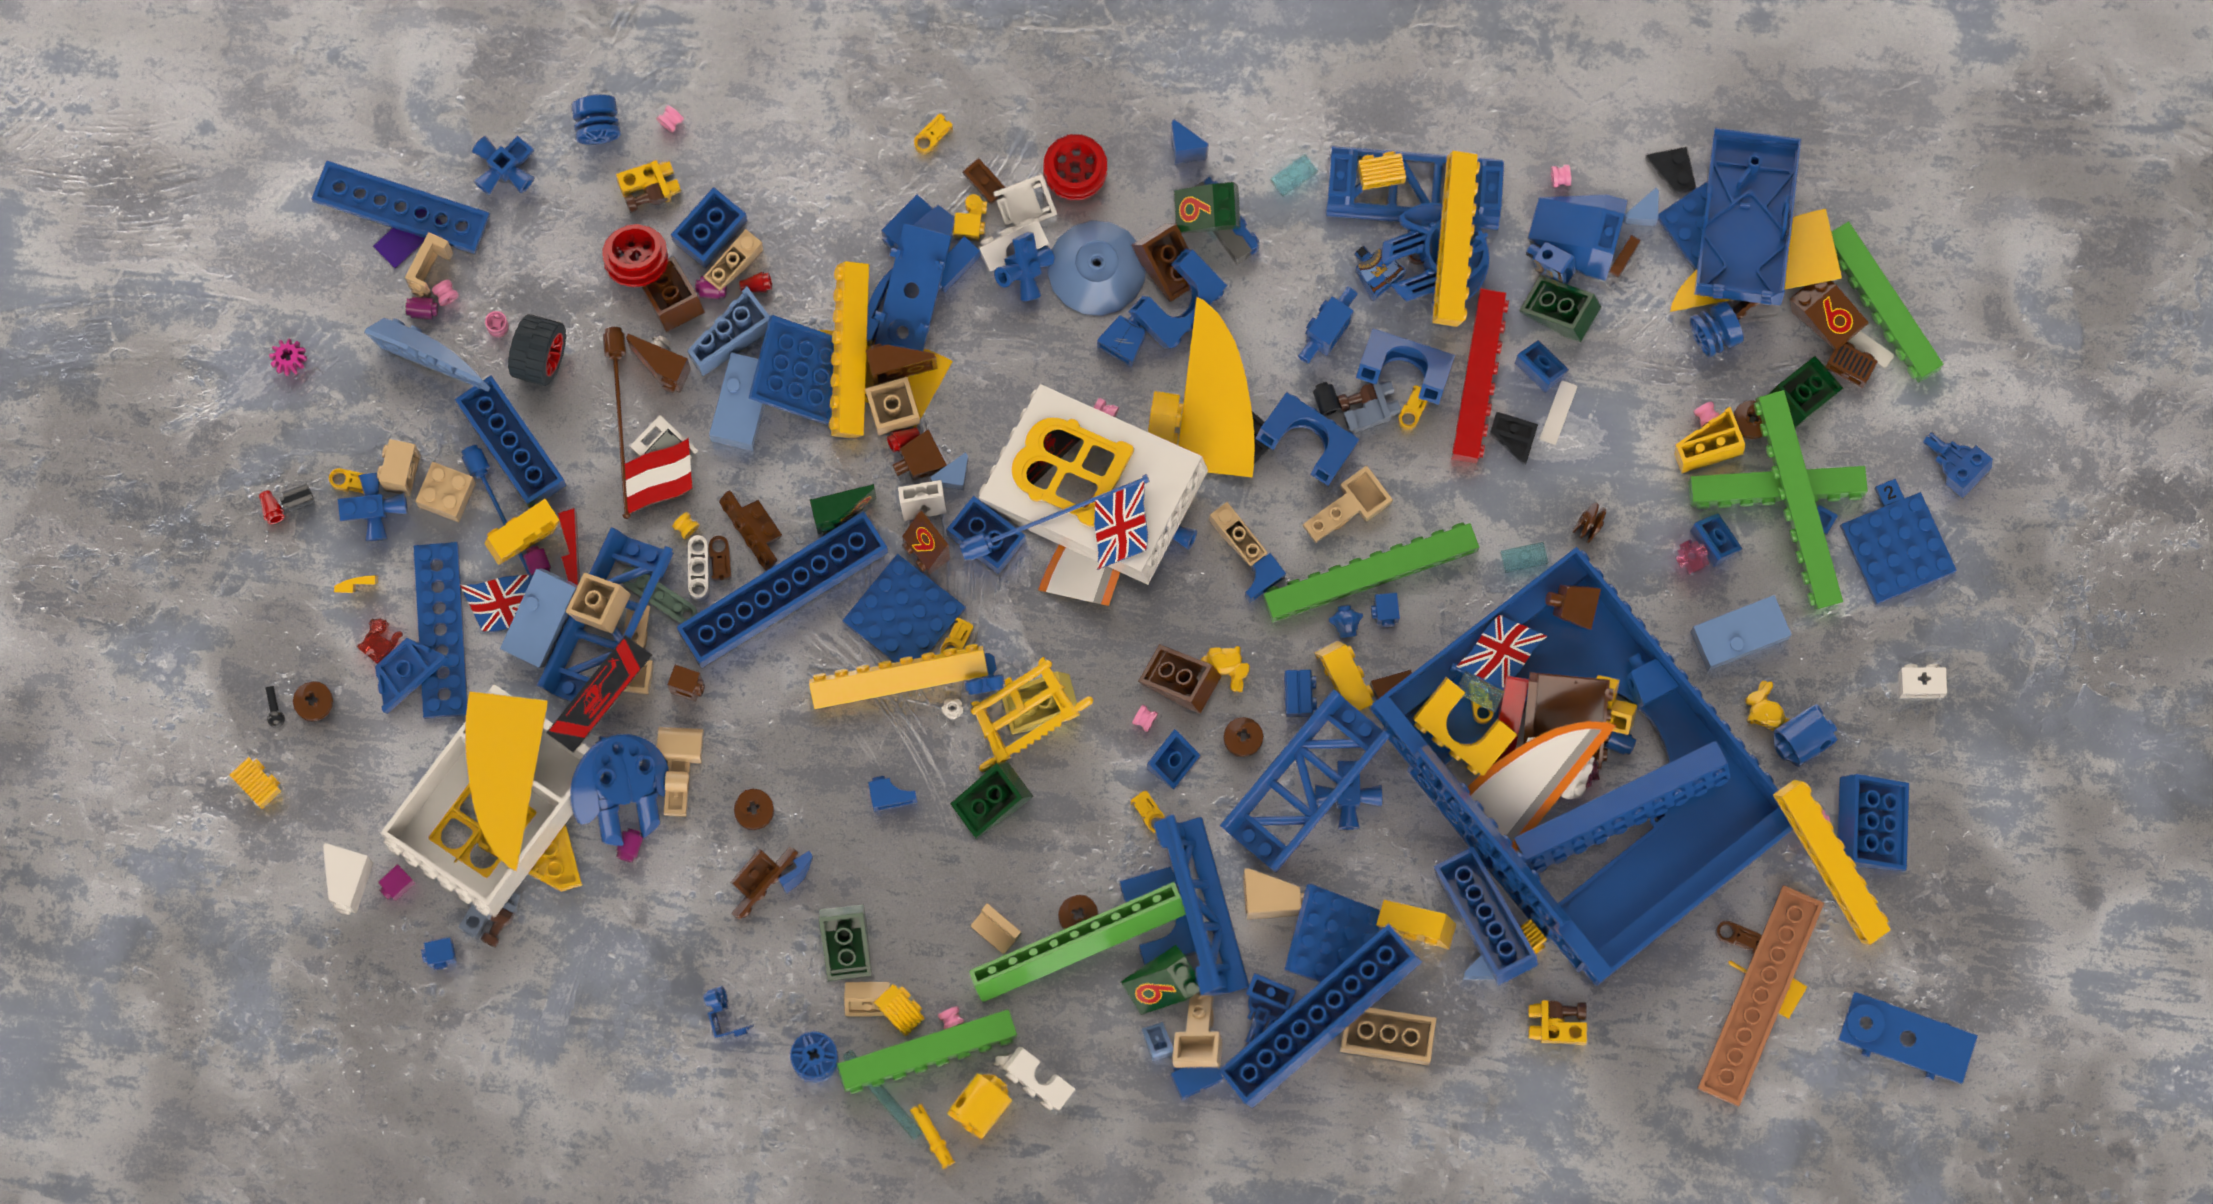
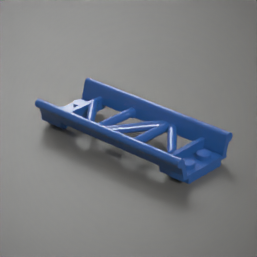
M1331 146L1326 216L1400 222L1399 216L1412 207L1397 206L1398 184L1389 186L1388 205L1354 203V199L1363 191L1361 181L1356 185L1357 158L1367 155H1374V158L1382 157L1384 153L1390 152L1389 150ZM1394 151L1396 154H1402L1406 179L1421 204L1430 203L1406 161L1434 163L1431 203H1440L1443 163L1446 164L1447 155ZM1477 158V161L1480 162V169L1475 181L1478 183V191L1474 195L1476 213L1472 216V219L1480 229L1498 230L1502 205L1504 161L1501 159Z
M613 527L610 528L589 574L607 580L616 561L636 569L607 581L619 585L647 573L652 575L639 603L628 600L625 608L634 611L624 635L621 634L616 625L612 634L615 641L583 630L586 624L576 621L569 615L538 681V687L560 699L571 702L590 679L579 673L601 665L612 652L610 651L565 669L578 639H584L612 650L625 635L632 639L660 577L663 578L674 554L672 548L665 546L664 549L629 538Z
M1333 689L1219 826L1274 872H1277L1391 735L1378 727ZM1327 721L1350 738L1312 740ZM1362 748L1365 753L1343 778L1309 749ZM1304 758L1337 784L1319 808ZM1294 760L1297 763L1308 806L1278 782L1279 778ZM1272 788L1305 816L1251 817L1249 814ZM1262 825H1303V827L1286 846Z
M1169 815L1164 819L1156 821L1154 828L1157 839L1162 848H1168L1200 966L1195 967V976L1201 996H1220L1249 988V982L1203 818L1198 817L1179 823L1176 822L1175 815ZM1191 856H1193L1199 879H1192L1189 869ZM1195 888L1202 890L1205 903L1197 896ZM1202 914L1209 922H1204ZM1207 931L1213 932V939L1211 944L1209 941ZM1218 952L1220 953L1222 964H1216Z

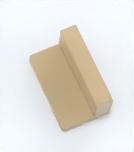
M988 903L981 909V914L971 924L972 929L1002 954H1005L1021 936V931Z
M846 982L844 995L845 1016H885L874 1002L890 987V982Z

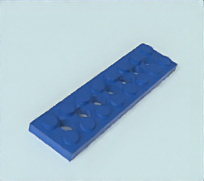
M326 160L311 198L312 202L426 238L428 232L447 240L451 247L476 254L490 217L489 212ZM338 183L346 185L342 192H336L334 186ZM357 190H365L366 195L363 198L358 199L354 197ZM378 196L386 198V202L383 205L374 203ZM398 203H405L407 207L404 211L398 212L395 210V206ZM419 209L427 211V215L424 218H417L415 213ZM439 216H446L448 218L447 222L443 225L437 224L436 219ZM465 222L468 224V228L465 231H458L456 229L457 224Z
M458 542L413 545L419 643L433 650H437L440 646H445L448 648L446 656L449 657L443 665L421 683L423 718L466 716L468 697ZM439 560L443 562V568L440 571H433L431 569L434 561ZM436 582L444 583L442 592L436 593L432 590ZM438 603H443L446 606L442 614L434 612V607ZM438 625H445L447 627L446 633L442 636L435 634V628ZM448 668L449 676L444 679L439 678L437 675L439 669ZM443 689H448L451 692V696L447 700L439 699V692Z

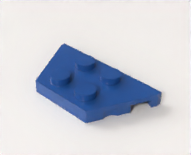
M406 638L375 666L376 677L379 680L378 689L383 699L384 706H381L383 713L388 714L443 665L449 657L412 639Z

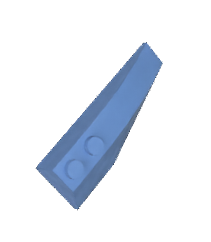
M383 318L364 331L383 350L485 391L490 389L481 377L459 356L438 341L423 334V331L416 326L411 325L409 328L405 326V323L396 318H393V320Z

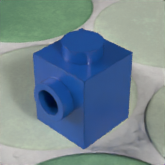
M1397 593L1375 594L1374 605L1371 606L1372 619H1376L1377 625L1382 624V627H1393L1395 623H1399L1400 615Z
M450 937L424 943L425 949L421 950L424 963L427 962L430 968L434 967V970L447 968V964L457 962L453 940Z

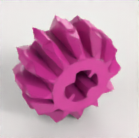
M289 338L286 344L279 340L280 347L273 346L272 349L275 353L269 354L270 359L273 360L270 363L271 366L277 367L276 371L279 374L284 371V374L289 376L290 371H293L297 375L298 371L296 368L304 369L305 366L302 362L307 361V357L303 355L306 352L305 348L300 347L301 344L298 341L292 343V340ZM290 354L291 359L287 361L286 355Z

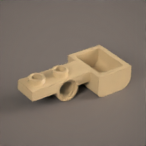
M1367 465L1340 484V489L1344 493L1342 497L1303 524L1304 529L1315 543L1332 531L1341 528L1357 513L1361 515L1365 522H1368L1392 503L1393 499Z
M648 605L631 639L644 649L647 642V627L651 608ZM627 609L623 635L634 613L630 609ZM648 660L623 692L649 695L654 669L653 661Z
M658 728L657 748L663 754L666 762H668L669 768L665 776L664 816L686 817L690 764H702L703 729Z
M1199 991L1189 998L1186 1032H1175L1172 1059L1175 1068L1220 1067L1222 1038L1220 1032H1210L1214 1022L1213 996H1201Z

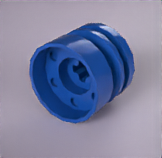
M590 95L572 102V115L574 121L577 122L574 125L577 142L587 145L603 144L621 136L620 128L618 127L619 120L615 118L618 114L615 97L610 95Z
M1725 301L1710 308V315L1706 311H1701L1699 316L1696 314L1690 316V326L1695 341L1702 352L1709 358L1715 356L1716 352H1723V343L1727 348H1732L1744 341V335L1738 318L1730 305Z
M815 1031L804 1033L793 1043L790 1052L791 1064L794 1070L805 1081L813 1083L823 1082L832 1077L837 1070L839 1062L837 1048L832 1039L824 1033ZM817 1051L819 1059L815 1058L811 1061L808 1054Z

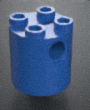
M1819 705L1810 706L1774 730L1775 750L1782 760L1790 761L1796 767H1800L1836 743L1837 737L1834 732L1837 731V728L1830 719L1828 721L1825 719Z

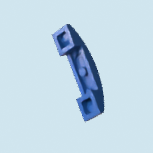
M893 268L878 283L868 304L867 345L872 346L877 335L879 321L875 320L874 317L888 289Z

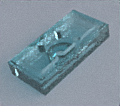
M1304 154L1270 178V181L1284 197L1315 175L1318 170Z
M1544 542L1501 550L1500 552L1505 573L1549 563Z
M1468 672L1463 674L1458 685L1465 692L1464 697L1494 713L1505 691Z

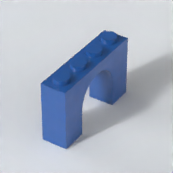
M916 194L881 230L882 241L888 247L898 249L904 223L914 225L933 208ZM963 237L947 254L939 290L941 289L944 293L980 258V250L966 237Z
M1185 249L1171 264L1188 282L1191 289L1190 304L1182 314L1175 317L1169 316L1151 297L1142 296L1128 311L1163 348L1171 349L1176 347L1181 342L1183 334L1193 329L1197 297L1211 305L1213 301H1217L1223 296V290L1227 287L1224 281L1193 249Z
M1372 328L1356 378L1377 385L1381 370L1387 363L1397 360L1406 361L1419 368L1424 377L1418 398L1439 405L1455 355Z
M1286 392L1260 428L1255 439L1274 450L1289 430L1299 427L1312 430L1320 437L1324 446V452L1310 475L1329 486L1360 439L1355 437L1352 432L1338 426L1332 419H1328L1320 414L1315 408L1309 407L1300 401L1297 396Z
M1170 866L1120 881L1119 885L1124 901L1127 903L1170 883L1175 882L1177 886V880ZM1186 915L1176 919L1173 930L1167 936L1139 945L1144 965L1174 945L1178 946L1185 957L1197 954Z

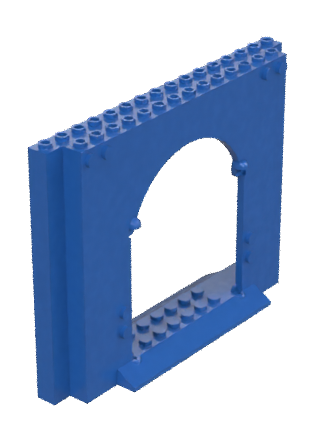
M1576 547L1375 701L1370 710L1383 724L1382 730L1391 735L1388 738L1390 743L1408 763L1407 772L1469 848L1472 846L1475 848L1484 866L1528 920L1531 919L1546 937V942L1552 940L1576 971L1580 973L1583 970L1597 987L1791 833L1793 828L1773 796L1780 789L1774 785L1772 776L1759 767L1760 763L1757 758L1752 754L1750 755L1745 750L1743 741L1738 737L1735 738L1730 732L1731 728L1728 723L1720 720L1716 715L1717 711L1714 706L1705 702L1702 698V692L1696 686L1693 687L1687 674L1682 669L1676 667L1673 657L1661 649L1659 640L1647 632L1646 626L1640 618H1636L1632 614L1630 605L1626 601L1622 602L1617 596L1618 592L1612 584H1607L1603 579L1604 575L1597 567L1594 568L1589 562L1590 559L1586 552L1580 551ZM1560 585L1590 586L1601 589L1592 629L1578 627L1554 616V606L1546 605L1545 603L1547 593H1557ZM1499 615L1547 636L1533 650L1520 672L1515 676L1517 678L1529 679L1530 672L1597 678L1598 675L1620 680L1617 695L1635 704L1626 682V676L1634 670L1628 659L1640 653L1645 663L1657 659L1677 682L1679 687L1669 695L1640 709V711L1649 719L1659 734L1666 751L1668 763L1714 741L1717 742L1728 762L1731 779L1726 784L1720 787L1714 786L1708 789L1702 796L1697 797L1695 795L1681 806L1675 805L1668 808L1667 812L1660 816L1654 815L1650 817V824L1654 828L1559 903L1556 902L1540 882L1539 874L1535 870H1530L1526 865L1525 857L1520 852L1516 853L1511 847L1513 845L1511 840L1506 835L1502 836L1498 831V825L1494 819L1488 818L1485 815L1481 803L1471 798L1467 786L1464 783H1459L1445 766L1454 759L1449 754L1451 750L1446 745H1443L1441 748L1431 740L1434 737L1431 733L1426 731L1424 734L1414 726L1416 721L1413 717L1446 677L1465 692L1448 714L1446 721L1448 734L1454 741L1462 744L1474 743L1483 737L1498 719L1503 692L1488 686L1490 700L1493 701L1494 714L1488 723L1479 724L1472 715L1469 683L1473 678L1457 671L1451 672L1449 668L1452 662L1458 664L1472 650L1485 628ZM1481 707L1477 710V715L1481 719H1486L1489 717V711Z

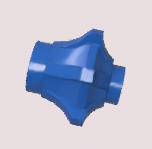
M1351 605L1338 606V611L1328 619L1336 627L1340 638L1357 636L1356 630H1358V624L1363 618V613L1351 609Z

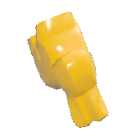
M1241 647L1210 648L1207 655L1201 658V661L1213 665L1220 675H1230L1231 690L1233 692H1243V679L1247 677L1250 665L1242 663Z
M1761 681L1758 691L1750 693L1745 699V703L1751 706L1746 721L1774 731L1790 719L1785 716L1784 710L1779 703L1769 701L1767 698L1773 689V683L1771 681Z

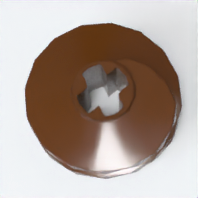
M1754 400L1745 401L1738 405L1733 414L1742 437L1746 439L1763 437L1760 431L1762 421L1760 415L1757 416L1755 413L1754 403L1756 401ZM1751 416L1756 418L1754 423L1749 421Z
M1597 502L1593 503L1582 513L1572 532L1575 533L1583 526L1579 538L1582 539L1590 530L1591 532L1586 541L1589 544L1604 525L1603 520L1606 515V508L1602 507L1599 509V504Z
M317 681L307 682L298 687L294 693L293 706L301 718L307 721H319L330 713L333 707V696L325 684ZM315 697L318 701L317 703L314 702V705H311L309 703V700H312V698Z
M1240 717L1230 721L1226 726L1223 739L1225 747L1230 753L1239 757H1247L1260 749L1264 734L1262 728L1253 719ZM1241 733H1246V741H1241Z
M754 788L743 791L734 806L737 822L748 830H759L767 826L774 815V806L769 795L762 790ZM752 805H756V808L760 807L757 809L756 814L748 812L751 810Z
M1086 895L1071 896L1059 908V923L1063 929L1069 928L1098 915V909L1094 901ZM1079 911H1082V916L1084 918L1082 919L1079 917L1077 920L1074 919L1073 913H1078Z

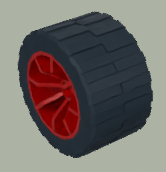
M532 314L525 315L515 330L509 350L508 369L511 377L542 386L549 385L558 372L566 344L564 324Z

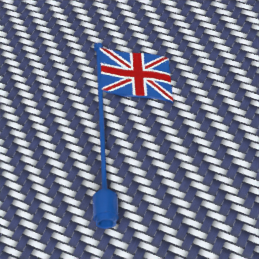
M471 445L461 451L463 455L462 460L470 476L482 479L505 526L507 521L485 477L488 474L487 470L490 469L489 463L482 449L478 448L477 445ZM522 552L518 556L528 575L505 576L479 584H460L483 632L509 629L533 577V575H530Z
M1147 474L1142 475L1143 478L994 538H991L990 535L986 536L982 532L965 539L960 544L961 552L965 560L977 559L992 553L993 542L1095 502L1094 525L1098 546L1097 570L1147 550L1148 528L1144 508L1145 484L1150 482Z
M1499 615L1485 628L1472 650L1458 664L1452 662L1449 671H1457L1503 692L1507 676L1515 677L1536 646L1547 636ZM1613 731L1609 735V742L1604 741V747L1622 755H1630L1636 744V739L1632 737V734L1626 735Z

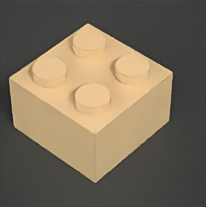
M907 377L865 389L878 436L920 424L919 414Z
M389 439L388 445H384L382 452L384 462L383 466L378 468L377 478L385 491L396 494L405 492L406 496H411L421 456L415 444Z
M432 461L415 502L419 508L459 523L476 482L472 476Z
M584 572L566 613L578 622L613 634L631 594L621 585Z

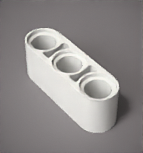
M700 535L693 536L688 541V590L691 598L696 602L705 601L710 593L709 546L707 540ZM696 543L704 544L703 550L699 552L694 551L693 546ZM701 564L704 566V570L701 573H695L693 571L694 566ZM696 586H703L705 588L704 592L699 595L693 593V590Z

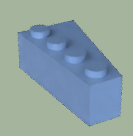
M747 286L737 300L734 299L725 313L714 321L713 326L708 331L706 330L687 350L690 360L702 376H705L727 361L731 353H739L765 335L770 316Z

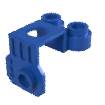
M984 653L988 676L964 682L965 689L969 695L1004 688V675H993L997 667L995 657L992 654Z
M720 986L707 990V993L703 995L706 1006H711L714 1010L708 1012L715 1038L734 1033V1037L747 1034V1029L754 1027L753 1024L722 1034L716 1012L728 1009L727 993L724 987Z

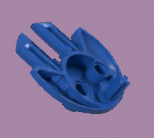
M1424 203L1408 209L1399 216L1400 225L1407 229L1408 232L1383 242L1382 264L1414 253L1419 254L1421 262H1424L1423 267L1425 270L1422 274L1391 284L1396 293L1405 301H1410L1430 293L1435 294L1443 203ZM1473 219L1472 224H1474L1475 229L1470 239L1473 251L1468 262V266L1471 267V273L1466 287H1469L1467 300L1480 289L1489 268V250L1486 242L1488 234L1483 233Z
M617 734L607 738L599 736V741L586 752L574 772L570 789L571 807L574 817L580 825L588 824L596 816L598 817L603 843L623 846L618 814L620 810L619 804H630V801L636 803L641 837H647L660 825L656 798L658 795L665 798V776L669 768L660 750L653 743L642 737L632 734Z

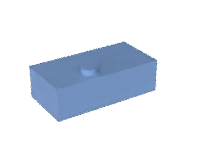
M731 353L709 433L712 442L750 451L754 450L766 405L749 399L758 359Z
M536 569L500 649L539 668L545 667L569 614L566 613V610L578 585L545 569Z
M1775 595L1693 626L1690 631L1707 672L1788 641L1792 635Z

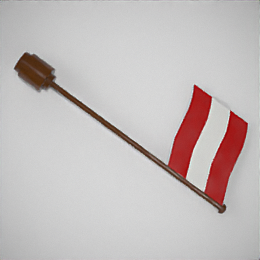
M608 327L603 334L604 356L609 357V360H613L624 502V514L622 516L624 519H629L632 513L648 505L679 497L693 489L689 438L672 447L646 453L625 463L618 360L626 355L625 334L622 332L621 327Z

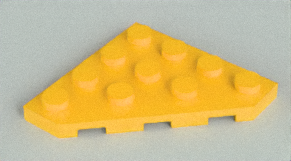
M527 812V818H526V820H527V819L529 818V816H530V813H529V812ZM566 823L528 873L561 892L582 886ZM483 834L478 841L479 848L497 857Z

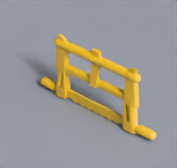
M1045 657L1039 660L1038 666L1013 681L1011 677L1005 679V687L998 690L981 702H971L973 706L971 713L977 716L984 739H988L994 754L993 758L991 757L979 765V770L985 772L996 763L1006 762L1013 753H1020L1021 749H1027L1028 744H1034V740H1041V736H1047L1048 731H1054L1055 727H1061L1062 722L1065 720L1069 721L1079 715L1078 711H1082L1093 703V698L1088 696L1074 706L1064 692L1065 687L1051 669L1052 662L1045 660ZM1042 674L1048 688L1023 703L1018 688ZM1010 694L1016 708L995 722H992L986 709ZM1053 695L1061 713L1005 747L997 730Z

